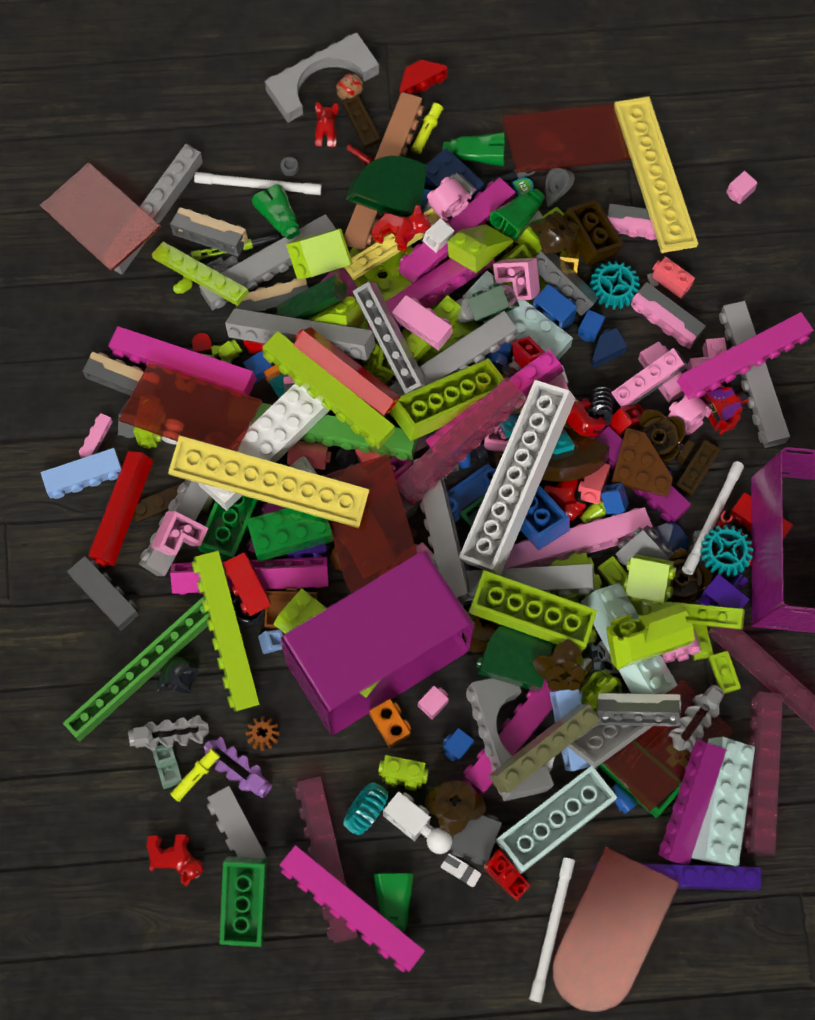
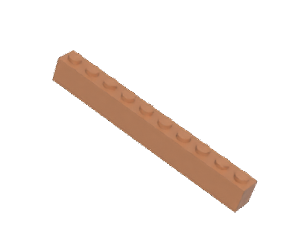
M401 92L375 160L385 156L406 157L407 144H411L413 138L412 131L417 129L418 116L421 117L423 114L422 98ZM357 204L344 235L346 245L363 251L368 245H371L373 241L372 229L378 223L379 215L382 216L383 213Z

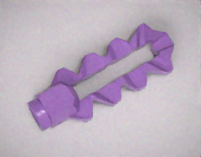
M220 737L216 741H208L204 745L205 755L210 748L213 750L219 748L251 773L247 780H245L221 760L217 759L215 761V770L221 773L227 772L226 777L229 781H240L238 786L240 790L252 791L261 798H264L269 793L272 785L262 776L260 767L255 765L250 768L249 760L244 755L237 758V750L234 747L227 749L223 738Z

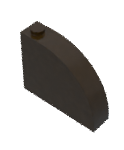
M564 427L574 443V450L560 454L552 453L542 479L548 481H572L589 476L598 471L608 461L610 446Z

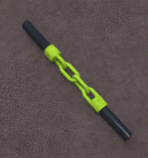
M276 234L253 240L248 239L243 249H253L255 246L279 241V236ZM211 248L191 251V253L186 255L198 261L210 256L226 254V252L212 253V251L217 249Z

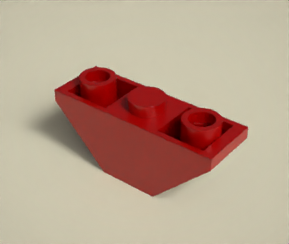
M420 60L406 67L400 86V95L403 92L414 96L420 91L429 89L435 83L443 82L447 78L448 68L446 65Z
M500 850L484 865L485 871L516 901L530 887L528 882Z

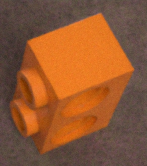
M389 699L369 711L372 720L389 748L410 737L409 731L411 727L406 719L402 720L400 717L401 710L396 702L392 703ZM384 710H389L392 716L385 719L381 716V713ZM399 727L402 733L395 736L391 733V729Z

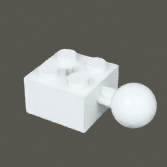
M398 791L383 810V816L413 841H416L420 834L424 835L427 838V845L432 852L443 854L449 851L452 845V836L442 830L441 827L434 829L429 825L430 812L421 805L417 807L413 803L414 799L407 793L401 794Z

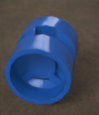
M503 343L498 351L485 355L484 360L489 358L496 369L500 366H507L508 356L512 347L511 343Z

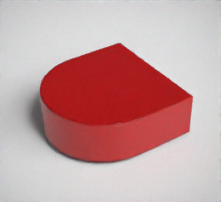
M199 333L193 337L192 345L194 352L200 354L212 351L211 340L207 334Z

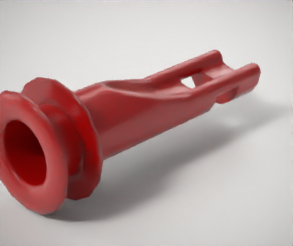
M350 144L347 146V150L357 155L364 162L365 166L375 160L371 155L368 157L358 149H353V146Z

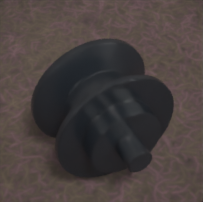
M341 448L336 453V460L342 468H348L355 464L356 455L352 449L345 450Z

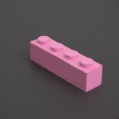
M101 413L96 417L89 436L85 438L84 445L79 450L81 458L97 453L113 422L111 417Z

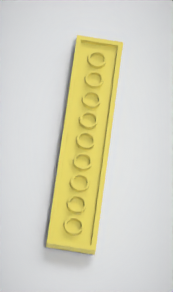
M644 97L615 102L616 115L661 253L697 247L698 241L650 98Z
M183 436L178 438L168 472L169 475L357 528L360 526L369 489Z

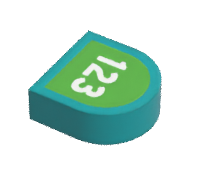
M520 178L512 182L518 197L528 191H533V182L528 178Z

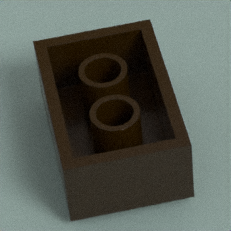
M597 199L568 208L564 213V218L578 225L577 251L586 265L615 256L624 245Z

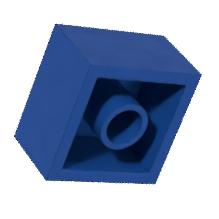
M548 284L533 302L534 308L564 331L574 322L577 310L575 302L570 298H565L556 287H551Z

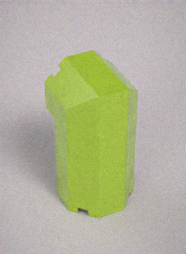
M676 604L644 616H638V619H634L632 615L628 614L612 619L610 622L611 626L606 628L611 663L619 670L691 645L695 640L692 622H687L685 618L689 616L687 611L680 604Z

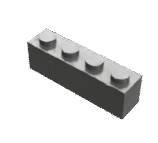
M541 249L534 256V258H537L538 273L552 287L559 289L565 298L573 300L577 306L576 311L581 316L594 305L599 296L556 253L544 254Z
M84 556L67 571L68 574L122 631L139 616L136 611L138 607L132 600L127 601L123 597L125 593L118 586L113 587L110 583L112 579L105 572L103 574L99 572V565L94 563L93 559L88 560Z

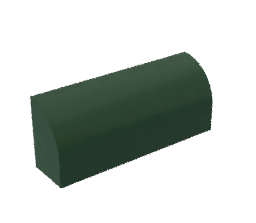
M333 275L280 303L277 306V315L305 320L344 300L347 294V285L339 277Z

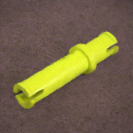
M433 103L429 114L425 116L424 124L411 147L414 153L421 154L433 127H436L437 119L443 110L440 104Z
M210 748L206 755L195 763L196 766L170 793L171 796L180 802L196 782L209 772L208 769L220 758V755Z

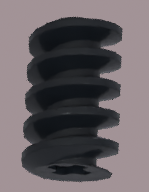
M600 386L593 389L590 394L589 402L591 405L588 415L595 419L602 417L607 422V426L612 421L614 396L610 388Z

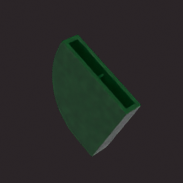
M402 156L378 158L369 163L356 175L350 184L346 200L383 214L388 212V214L409 217L413 214L416 205H419L420 209L422 207L427 165L420 163L418 160Z
M501 625L488 641L483 656L478 657L476 667L479 668L478 674L539 692L542 689L544 679L535 671L532 659L540 655L550 657L554 643Z

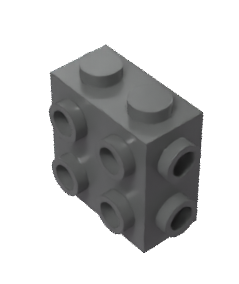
M648 525L643 529L641 527L637 528L631 534L633 538L630 541L625 539L618 545L619 550L616 553L618 561L624 566H627L628 560L635 554L669 560L674 554L670 545L663 542L658 537L657 531Z
M487 815V817L482 816L477 820H470L462 832L452 836L450 848L452 854L461 858L464 855L471 857V861L482 865L483 862L487 863L502 824L498 822L499 818Z

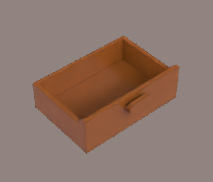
M286 588V591H266L272 605L265 608V629L279 630L273 624L281 611L298 593L297 588ZM307 592L317 600V592Z

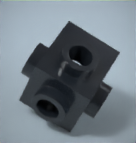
M587 643L586 648L581 653L582 658L588 657L593 661L592 668L587 674L603 671L604 654L601 647L593 646V643Z

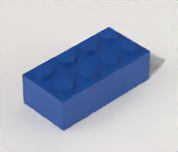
M539 485L520 531L537 550H540L570 531L569 517Z

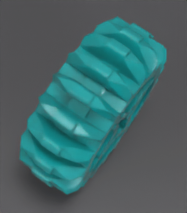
M616 260L614 265L608 261L606 266L602 264L600 269H595V274L591 276L590 287L599 296V305L605 303L606 308L612 305L613 310L616 306L622 309L623 304L627 307L630 305V301L632 302L633 297L640 288V283H638L639 277L635 276L636 270L630 271L631 265L624 267V262L618 265ZM617 280V285L615 286L614 290H612L613 285Z
M726 524L723 526V529L720 526H716L715 530H709V535L705 534L704 539L706 541L701 542L704 548L700 549V553L705 555L702 556L701 560L708 561L705 567L712 566L711 573L718 570L719 575L725 572L726 577H729L730 573L736 576L738 571L742 573L745 570L744 567L750 565L748 561H751L753 558L750 555L753 552V548L749 546L752 544V541H746L748 534L742 536V529L736 532L734 531L735 526H732L729 530ZM724 538H729L734 541L729 542L726 541ZM713 541L716 543V548L718 549V552L715 556L712 553ZM738 546L741 549L740 560L737 558L738 555L735 552V549ZM730 548H731L730 552L727 551V552L722 553L723 550H727V549H730ZM720 560H726L729 564H724Z
M375 782L369 783L352 802L344 818V826L350 832L361 835L376 821L388 799V792L385 788Z

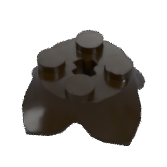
M554 211L553 214H549L543 219L532 221L528 225L532 230L538 231V233L541 232L539 240L544 254H555L564 249L567 250L569 255L577 256L576 239L578 225L568 221L561 213Z
M645 410L639 420L640 432H644L663 462L672 461L678 455L680 443L685 436V422L677 416L666 417L657 410ZM658 434L665 435L662 441H656Z
M679 548L673 552L674 554L669 559V561H674L673 567L676 568L675 577L671 579L670 587H673V592L670 599L675 603L692 604L696 601L697 595L710 585L713 574L703 565H697L692 575L684 573L682 568L690 553L683 548ZM679 576L686 581L684 583L678 582Z
M471 604L466 605L463 608L474 623L470 650L473 653L484 652L488 641L501 624L488 620L489 626L482 627L480 621L484 620V618L468 613Z
M570 639L560 643L554 649L551 657L540 655L532 659L535 671L547 682L548 688L551 690H578L585 675H587L593 665L591 658H582L581 650Z
M461 775L448 777L440 786L433 788L424 800L427 810L438 817L441 829L451 836L462 832L470 820L481 818L486 811V805L482 796L473 789L472 783ZM456 798L461 803H457V806H452L450 801Z

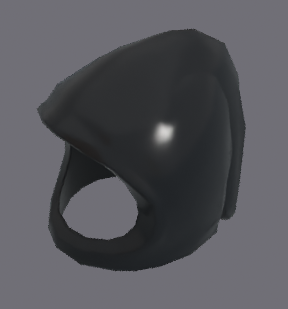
M175 657L163 668L156 690L160 692L165 687L190 694L192 692L190 686L198 675V669L188 659Z

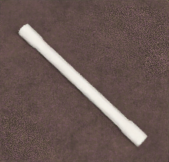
M195 172L194 177L195 183L268 189L275 184H279L285 191L321 195L322 187L321 184L214 175L203 172Z
M738 461L733 463L692 552L688 555L682 568L684 573L688 575L693 574L701 556L700 549L704 548L701 542L706 541L704 539L705 534L709 535V530L714 529L726 501L744 468L742 463Z
M563 858L548 928L529 1000L539 1003L542 1001L545 980L566 892L574 868L575 860L570 858Z

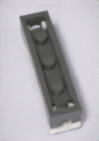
M599 693L597 715L600 721L598 725L680 726V694Z

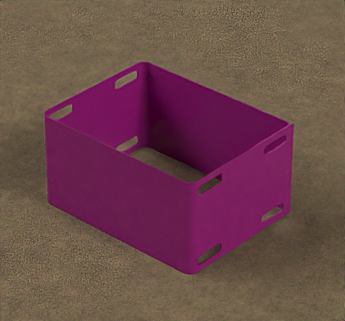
M785 447L751 478L753 625L751 627L815 633V608L787 606L783 602L782 477L815 480V450ZM787 450L804 451V452H812V454L791 453V452H786V451H787Z
M424 550L279 638L287 666L332 736L369 714V711L389 699H393L470 650L474 623L427 551ZM463 633H464V635H465L466 638H467V642H466V643H465V641H464L463 638H462V634H463ZM380 680L367 698L360 694V692Z

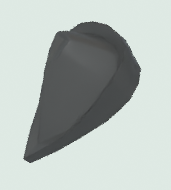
M553 168L549 171L545 183L548 207L556 203L572 187L575 176L571 171L564 168Z

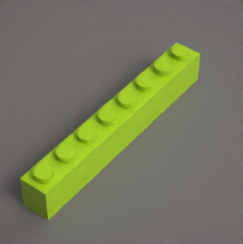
M279 331L262 347L263 357L269 363L273 362L276 364L282 374H288L298 387L302 386L307 390L306 392L310 397L321 401V405L326 410H332L338 420L349 424L351 430L357 435L361 434L370 446L380 449L394 434L395 426L297 349L294 343Z
M219 551L194 557V562H192L194 573H198L200 581H197L199 592H203L205 600H202L204 611H208L210 619L207 620L208 628L214 633L215 638L212 639L213 647L215 650H218L220 655L217 658L220 670L223 669L225 674L222 680L225 689H229L230 696L227 697L229 706L234 708V711H239L259 705Z

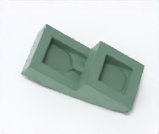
M157 746L156 750L152 752L163 789L178 785L182 781L173 747Z

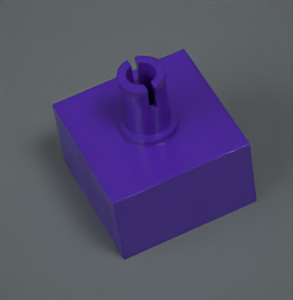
M738 573L733 581L729 583L718 574L704 590L698 602L706 606L743 609L749 598L742 594L740 589L748 580L744 577L741 582H738L743 576Z

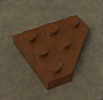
M626 428L611 483L623 482L625 487L667 498L673 477L644 432Z

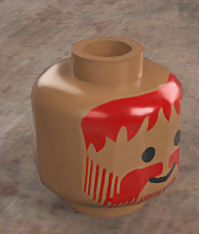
M355 74L345 75L337 83L338 96L342 100H347L359 95L363 90L362 80Z

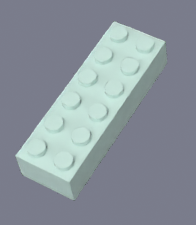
M486 271L464 294L463 298L473 297L472 294L481 290L483 292L488 291L490 286L503 283L495 282V276ZM518 300L520 307L506 312L517 327V335L513 341L530 336L545 352L550 349L559 360L571 347L573 337L527 301Z
M620 583L595 590L581 601L582 605L597 610L593 625L610 654L606 628L611 626L610 622L612 619L627 614L632 615L634 619H638L634 606L628 596H626L625 590ZM661 655L619 669L632 694H665L677 686Z
M725 737L709 738V743L723 747L727 751L691 858L719 866L739 867L755 747Z
M591 766L497 838L495 843L516 870L522 874L617 799V796L594 767Z

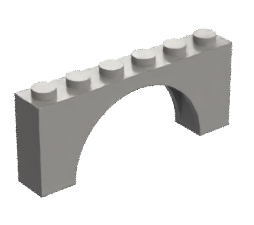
M357 32L346 36L338 43L331 44L323 51L316 52L308 59L301 60L293 67L284 69L283 72L276 76L273 75L265 81L267 93L287 122L303 115L302 104L298 98L299 90L305 79L315 71L327 67L345 68L357 74L363 81L379 74L378 62Z
M492 678L472 682L466 690V696L471 703L474 719L477 720L479 735L484 741L485 753L490 759L491 771L493 772L512 757L498 736L496 721L499 709L503 704L515 700L520 695L521 689L519 686ZM544 766L538 769L511 792H499L502 795L503 801L547 792L554 785L548 767Z

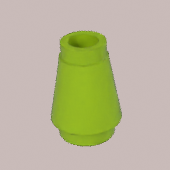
M600 501V504L592 503L582 516L579 517L584 524H588L606 516L603 502Z

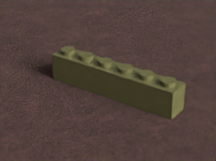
M590 704L577 705L489 774L490 779L499 792H511L597 724L600 719Z

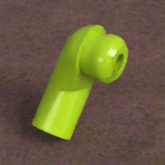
M183 276V280L173 286L174 292L176 294L185 293L192 288V280Z

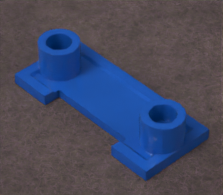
M489 463L447 492L455 523L459 521V516L463 509L487 493L492 481L489 479V476H494L496 469L492 468Z

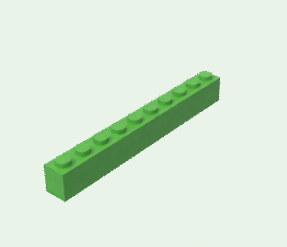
M233 398L227 416L229 425L238 430L248 429L272 405ZM324 415L301 438V440H305L308 443H323L329 447L339 446L345 450L358 449L363 453H377L383 457L396 456L400 460H413L418 438L410 441L401 428L395 427L394 434L378 449L375 446H370L361 434H355L349 424L346 422L342 423L336 416Z
M204 597L63 722L79 742L208 626L207 620L210 618L208 611L205 612L203 609L202 600H205Z

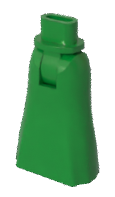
M504 132L480 136H464L451 139V142H443V150L447 148L460 160L504 166Z
M275 184L269 187V196L265 190L254 195L252 199L253 206L278 232L286 236L288 240L300 234L296 215L281 185Z
M534 189L520 195L513 201L491 212L489 217L490 223L498 230L504 227L502 233L511 239H516L539 210L542 201L545 199L544 194L538 189Z
M374 874L379 914L402 933L405 932L408 924L414 874Z

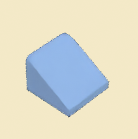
M280 629L264 631L259 635L263 654L282 649L279 637H282L283 634Z

